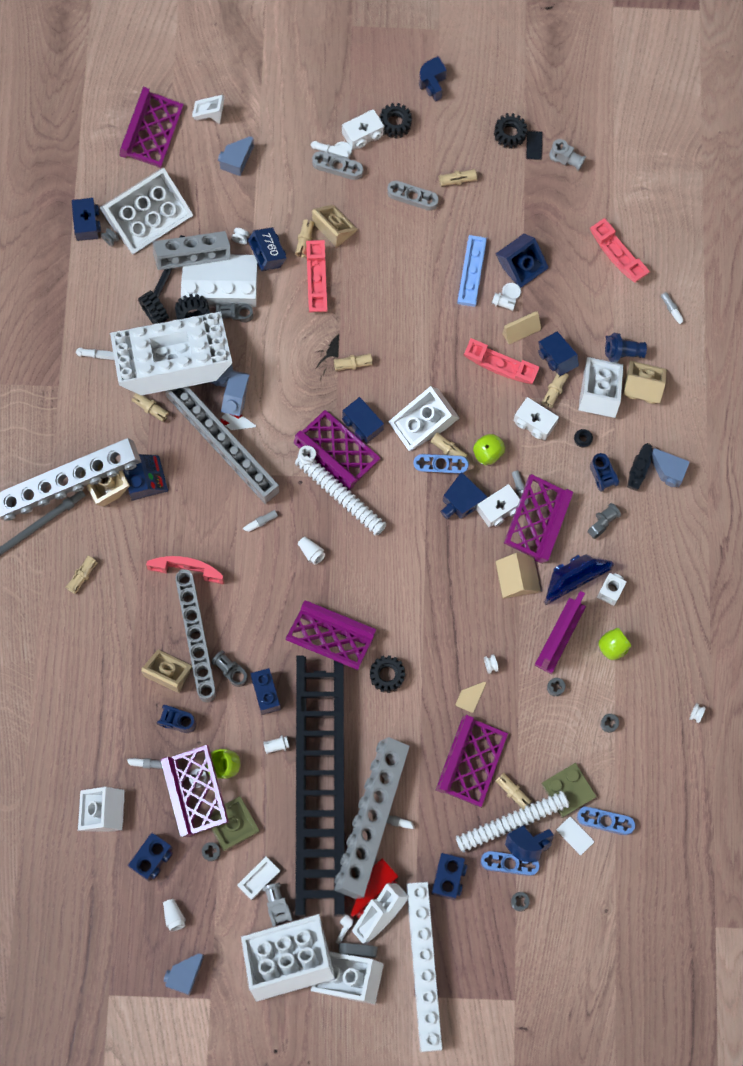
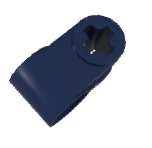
M603 453L596 454L590 463V470L598 490L602 492L605 488L613 485L615 487L619 486L618 477L612 468L608 456ZM595 461L603 462L604 466L598 467Z
M162 706L163 712L160 720L156 723L157 725L183 733H191L195 730L196 721L192 714L172 706ZM184 719H191V724L183 727L182 721Z

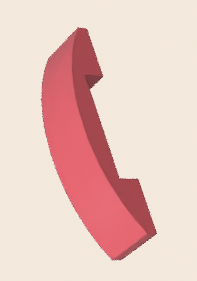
M605 218L590 227V231L604 253L631 281L637 282L650 273L639 258L635 259L615 235L616 231Z
M325 240L306 241L309 313L327 312Z
M470 339L464 356L469 360L501 376L533 384L539 366L525 360L517 361L487 348L488 345Z
M165 556L149 560L146 563L147 569L150 571L167 574L169 566L204 573V581L224 583L223 575L219 571L196 559L181 556Z

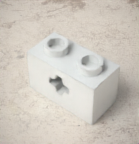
M373 109L342 124V134L351 146V149L354 150L364 147L372 140L380 139L384 135V125Z
M527 397L516 412L513 421L519 428L527 429L535 438L545 441L557 424L559 417Z
M508 484L477 504L476 510L489 528L493 525L497 527L505 521L504 518L507 516H514L520 499Z

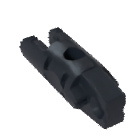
M645 443L639 454L635 456L633 466L629 472L627 488L638 491L643 480L646 478L651 464L652 444Z

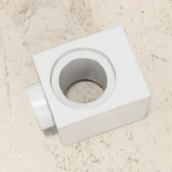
M609 573L597 598L614 606L627 581L623 580L624 578L619 574ZM608 585H615L617 591L609 590Z

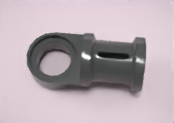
M232 303V305L227 306L216 304V312H221L222 319L232 318L241 322H249L253 318V309L249 304ZM243 309H248L250 311V314L247 317H242L240 315V312Z
M610 503L603 512L596 514L598 521L587 532L593 539L599 537L612 520L616 517H621L619 509L613 503Z
M223 650L216 654L211 664L217 665L223 671V675L231 681L232 685L235 687L244 686L248 679L246 671L235 661L232 662ZM242 673L244 675L243 681L235 682L233 680L234 674Z

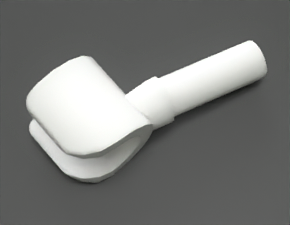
M345 915L339 922L344 928L336 940L338 944L342 942L348 929L353 925L354 921L349 915Z

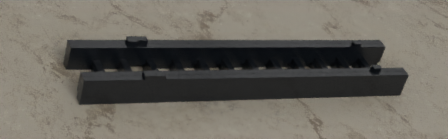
M296 655L295 916L306 917V899H334V917H344V894L335 891V878L341 871V859L344 855V664L334 660V673H326V671L306 673V656ZM306 679H334V691L306 692ZM306 698H334V711H306ZM306 718H334V731H306ZM306 737H334V750H306ZM306 757H334V770H306ZM306 777H334V790H306ZM306 797H334V810H306ZM306 817H334V829H306ZM306 838H334V849H306ZM306 858H334V869L306 870ZM306 878H334V890H306Z

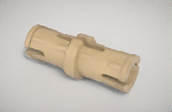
M475 169L462 172L458 170L451 174L439 175L441 187L452 184L461 185L463 182L477 180Z
M307 219L302 222L301 233L298 234V245L295 251V255L299 257L302 250V258L307 256L306 241H312L311 233L314 222L310 220L307 227Z
M371 354L361 356L350 355L347 358L334 359L335 371L351 368L355 370L362 366H372Z
M567 373L562 376L556 374L553 382L549 384L548 392L542 400L544 406L553 407L558 395L563 391L562 387L569 377Z
M137 393L133 396L135 398H132V402L143 408L145 413L152 414L161 422H164L169 415V412L158 406L155 400H150L144 395Z
M438 432L430 441L444 451L443 454L464 457L468 455L457 448L454 442H449Z
M87 556L80 568L75 570V575L65 588L76 594L81 585L89 579V574L98 562L92 557Z
M505 773L495 781L508 793L507 796L509 798L512 797L522 809H525V806L532 802L520 790V786L518 784L515 785Z

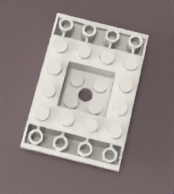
M221 312L110 333L118 383L120 386L139 395L213 382L232 364Z

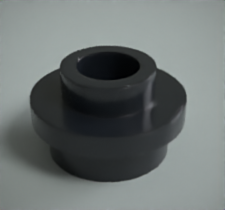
M580 429L574 435L575 444L582 448L590 446L593 441L591 432L586 429ZM580 437H585L586 441H581Z

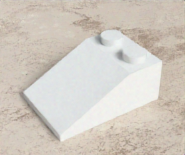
M587 357L579 399L580 411L616 417L621 402L623 364Z
M430 386L393 417L389 423L407 449L412 451L433 438L437 432L441 433L459 419V416L441 391Z
M329 952L335 979L312 985L311 991L375 1005L384 964L373 959Z

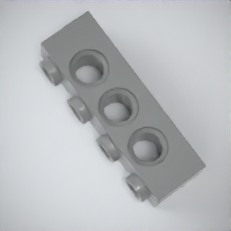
M225 231L153 241V256L158 270L230 260V244Z

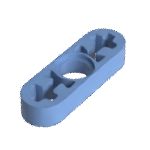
M420 454L415 457L413 462L414 467L418 471L463 473L469 467L468 459L459 455ZM422 457H424V461H431L430 457H434L432 461L433 469H430L431 464H426L424 468H421V464H418V461ZM443 458L446 460L447 465L444 469L437 467V459ZM449 458H452L454 463L462 459V463H465V466L461 470H459L458 466H451L452 470H449Z
M583 807L577 813V820L583 826L620 835H629L635 828L634 820L628 816L591 807ZM587 811L591 817H595L596 813L599 815L596 819V824H593L594 819H588L586 822L581 814ZM602 816L610 817V826L605 827L601 824L600 819ZM615 818H618L617 823L621 824L624 821H628L627 824L630 828L624 831L622 826L617 825L616 829H613Z
M488 851L481 857V865L488 871L533 876L539 870V862L536 861L532 862L535 868L531 872H528L526 867H521V871H518L519 859L512 854ZM492 856V860L499 861V857H503L500 863L501 868H497L498 863H492L491 866H488L484 859ZM507 858H512L516 863L515 868L507 869L504 861ZM522 861L521 864L526 865L528 862Z

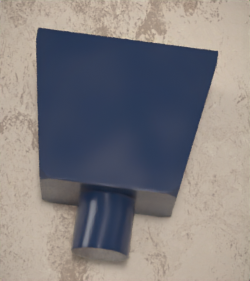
M461 472L444 494L443 502L446 506L440 512L446 519H449L454 513L460 519H463L475 511L477 504L485 500L487 496Z

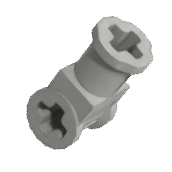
M557 139L553 142L549 153L551 160L554 162H560L564 165L569 163L576 167L577 171L580 170L586 159V156L573 152L574 148L562 139Z
M280 883L262 888L268 898V912L273 927L277 923L286 920L292 921L285 898L281 896Z

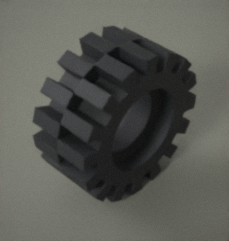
M391 103V107L386 105L385 109L381 110L380 120L384 125V135L388 133V137L391 138L394 135V139H397V135L402 138L403 133L407 135L408 130L410 131L412 114L409 108L406 109L404 104L400 107V103H397V106ZM398 116L402 119V123L400 125H392L389 123V118Z
M507 113L505 117L502 115L500 119H497L494 129L495 141H498L499 145L503 143V148H506L507 145L509 149H512L513 145L517 148L519 144L522 145L523 141H525L527 124L524 119L520 120V115L514 117L515 113H512L511 116ZM514 127L517 130V134L513 136L504 133V128Z
M150 290L138 298L142 310L153 325L163 323L169 319L166 309L153 291Z
M189 294L190 297L185 295L183 299H178V302L175 304L177 320L210 314L207 299H204L202 295L199 297V294H195V296Z
M390 655L388 657L381 656L380 659L377 658L371 665L370 679L375 689H380V692L383 693L384 691L390 693L402 686L405 679V668L402 666V662L397 660L398 658H391ZM390 667L394 670L395 677L391 681H384L380 677V671L383 668Z

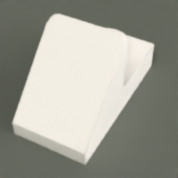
M219 95L195 101L192 117L195 120L210 117L217 123H220L225 96Z

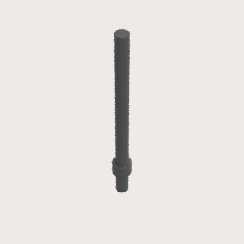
M83 490L70 498H65L62 504L0 546V556L65 510L73 508L76 502L86 496Z

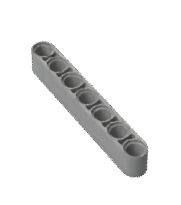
M180 570L176 574V584L197 693L203 702H211L215 699L216 690L195 583L190 571ZM183 577L190 578V581L188 583H180V580ZM191 595L194 598L191 602H185L183 600L184 597ZM189 614L197 615V618L193 621L187 619ZM194 632H199L201 634V636L198 639H192L190 637L191 634ZM201 650L205 654L202 658H196L194 656L195 652ZM201 669L208 671L205 677L198 676V672ZM205 688L212 690L208 696L202 695L201 692Z

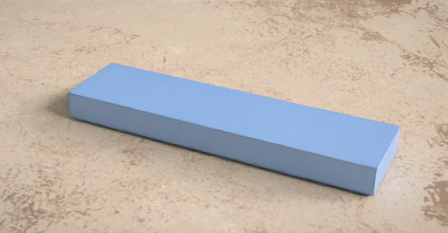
M472 235L468 237L457 304L476 306L487 238Z

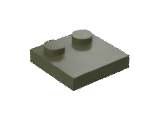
M576 763L541 783L548 796L553 797L555 793L558 795L559 791L565 793L569 807L557 810L562 818L596 798L595 793Z
M241 797L224 805L229 822L211 828L223 851L259 833V829ZM215 809L210 819L215 822L222 820L220 811Z

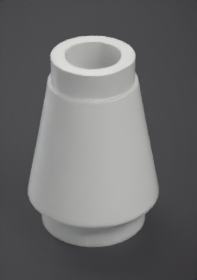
M303 537L298 542L310 563L316 565L324 559V549L307 537Z
M175 899L165 901L163 905L166 927L170 931H177L185 927L184 922L186 920Z

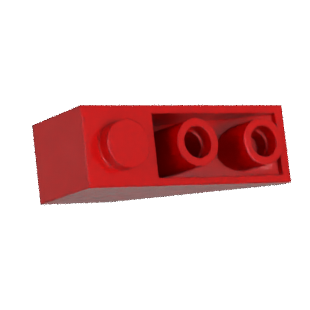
M383 858L372 868L364 897L356 899L350 916L352 919L355 916L357 918L361 917L371 899H377L387 883L398 884L396 882L398 875Z

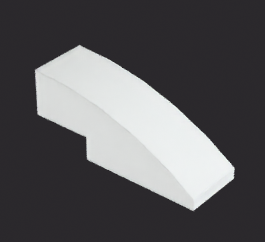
M387 883L379 897L371 899L352 932L363 944H367L389 924L403 907L409 896L398 884Z

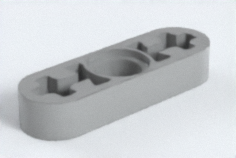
M322 151L314 153L312 157L313 167L317 170L351 180H358L363 175V166L357 161ZM320 158H323V161L321 163H318V160H320ZM335 162H340L343 167L335 169L332 165ZM354 168L358 169V171L352 173V170H354Z
M392 181L388 185L387 194L391 199L428 211L434 210L438 205V196L434 192L400 181ZM395 187L398 188V191H396V193L393 192ZM410 192L417 193L418 197L416 199H410L408 197V194ZM430 198L433 199V202L427 203Z

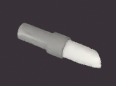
M667 292L663 293L661 297L668 311L681 324L683 318L678 311V307L673 303Z
M514 471L512 476L516 485L515 488L521 498L525 485L522 482L519 471ZM528 499L525 500V505L528 504Z
M273 510L264 516L256 518L255 521L249 523L243 529L250 532L258 527H262L267 522L278 517V515Z
M148 758L127 759L131 766L163 769L162 763L159 760Z
M388 815L386 823L396 827L415 829L413 822L401 819V817Z

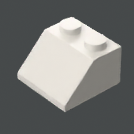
M110 787L81 790L78 831L111 832L122 830L125 801L124 790Z

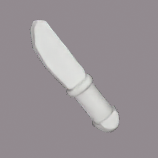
M318 141L311 143V147L314 150L349 158L348 152L342 148L325 145Z
M83 348L76 350V354L79 357L86 356L115 360L114 353L111 351Z

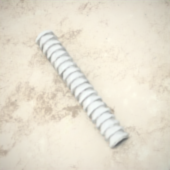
M298 458L296 459V466H300L301 470L304 469V473H308L309 477H313L312 480L317 481V484L321 485L322 489H326L325 492L330 493L331 497L334 496L335 501L338 500L340 505L343 504V508H347L348 512H352V516H356L357 520H361L360 523L365 524V527L369 528L370 532L373 531V535H379L385 529L386 522H382L381 518H377V514H373L372 510H368L369 507L364 506L365 503L360 502L359 498L356 499V495H352L350 490L347 491V487H343L342 483H338V479H334L333 475H329L330 472L325 471L324 467L321 468V464H317L315 459L310 465H304L299 462Z
M559 791L558 795L555 793L553 797L548 796V799L543 798L541 802L536 801L537 804L532 803L530 807L520 808L518 812L515 810L514 814L508 813L507 817L497 818L495 822L492 820L490 824L485 823V826L482 827L481 825L479 829L474 828L472 832L469 830L467 834L462 833L460 837L457 835L456 841L460 850L464 853L466 849L471 850L473 846L476 848L477 844L482 845V842L485 841L487 843L489 839L494 840L496 836L499 838L501 834L506 835L505 832L510 833L512 829L516 830L517 827H521L524 824L529 825L528 822L533 823L535 819L545 818L547 814L550 816L552 815L551 812L557 813L558 809L568 808L569 802L565 793Z

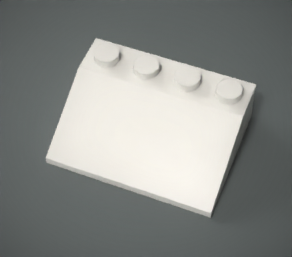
M164 168L159 169L99 207L109 224L132 254L193 216Z
M230 255V260L183 266L181 299L185 295L190 297L189 294H193V296L199 294V297L202 295L204 299H207L209 307H216V304L227 306L232 305V303H245L251 307H256L258 262L255 256Z
M319 914L241 937L249 990L256 1002L335 979Z

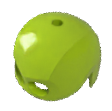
M495 434L484 435L474 444V455L483 465L494 464L505 453L504 442Z
M619 628L606 632L598 643L602 654L609 660H617L623 657L631 647V643Z
M218 749L210 752L217 779H227L237 775L240 770V758L237 753L228 749Z

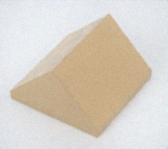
M334 205L316 208L312 211L314 225L336 248L358 230Z
M514 553L495 562L503 599L541 592L533 557L527 554Z
M157 650L143 666L142 673L144 677L179 693L192 669V665Z

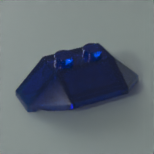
M585 554L581 557L580 555L570 559V563L565 566L563 564L558 565L553 569L554 572L549 581L544 600L545 605L612 570L614 563L610 560Z

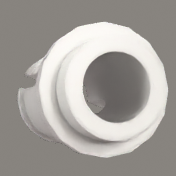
M500 292L499 294L495 293L492 304H495L496 307L498 305L512 311L516 303V299L503 296Z
M281 735V738L264 741L266 754L283 749L286 751L287 748H290L287 736L283 737Z

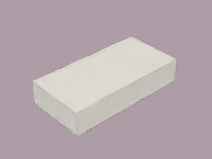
M265 857L237 886L252 900L263 887H266L280 873V870Z

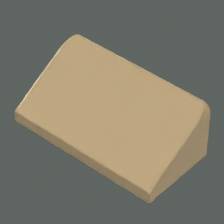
M533 312L504 326L503 335L508 344H512L541 330L538 312Z

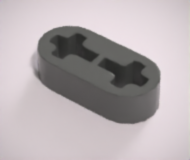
M339 943L338 953L376 958L378 947Z

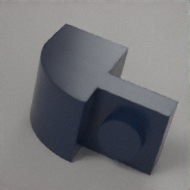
M439 56L425 62L419 74L420 90L426 88L428 95L432 96L435 102L442 99V88L439 82L445 80L447 75V69Z
M523 825L507 834L505 846L517 859L524 862H536L540 860L542 851H546L551 847L554 834L550 829H547L533 837Z

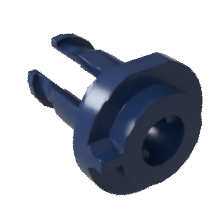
M612 333V335L605 337V355L612 363H617L620 358L624 357L645 358L646 342L626 341L621 338L620 333Z

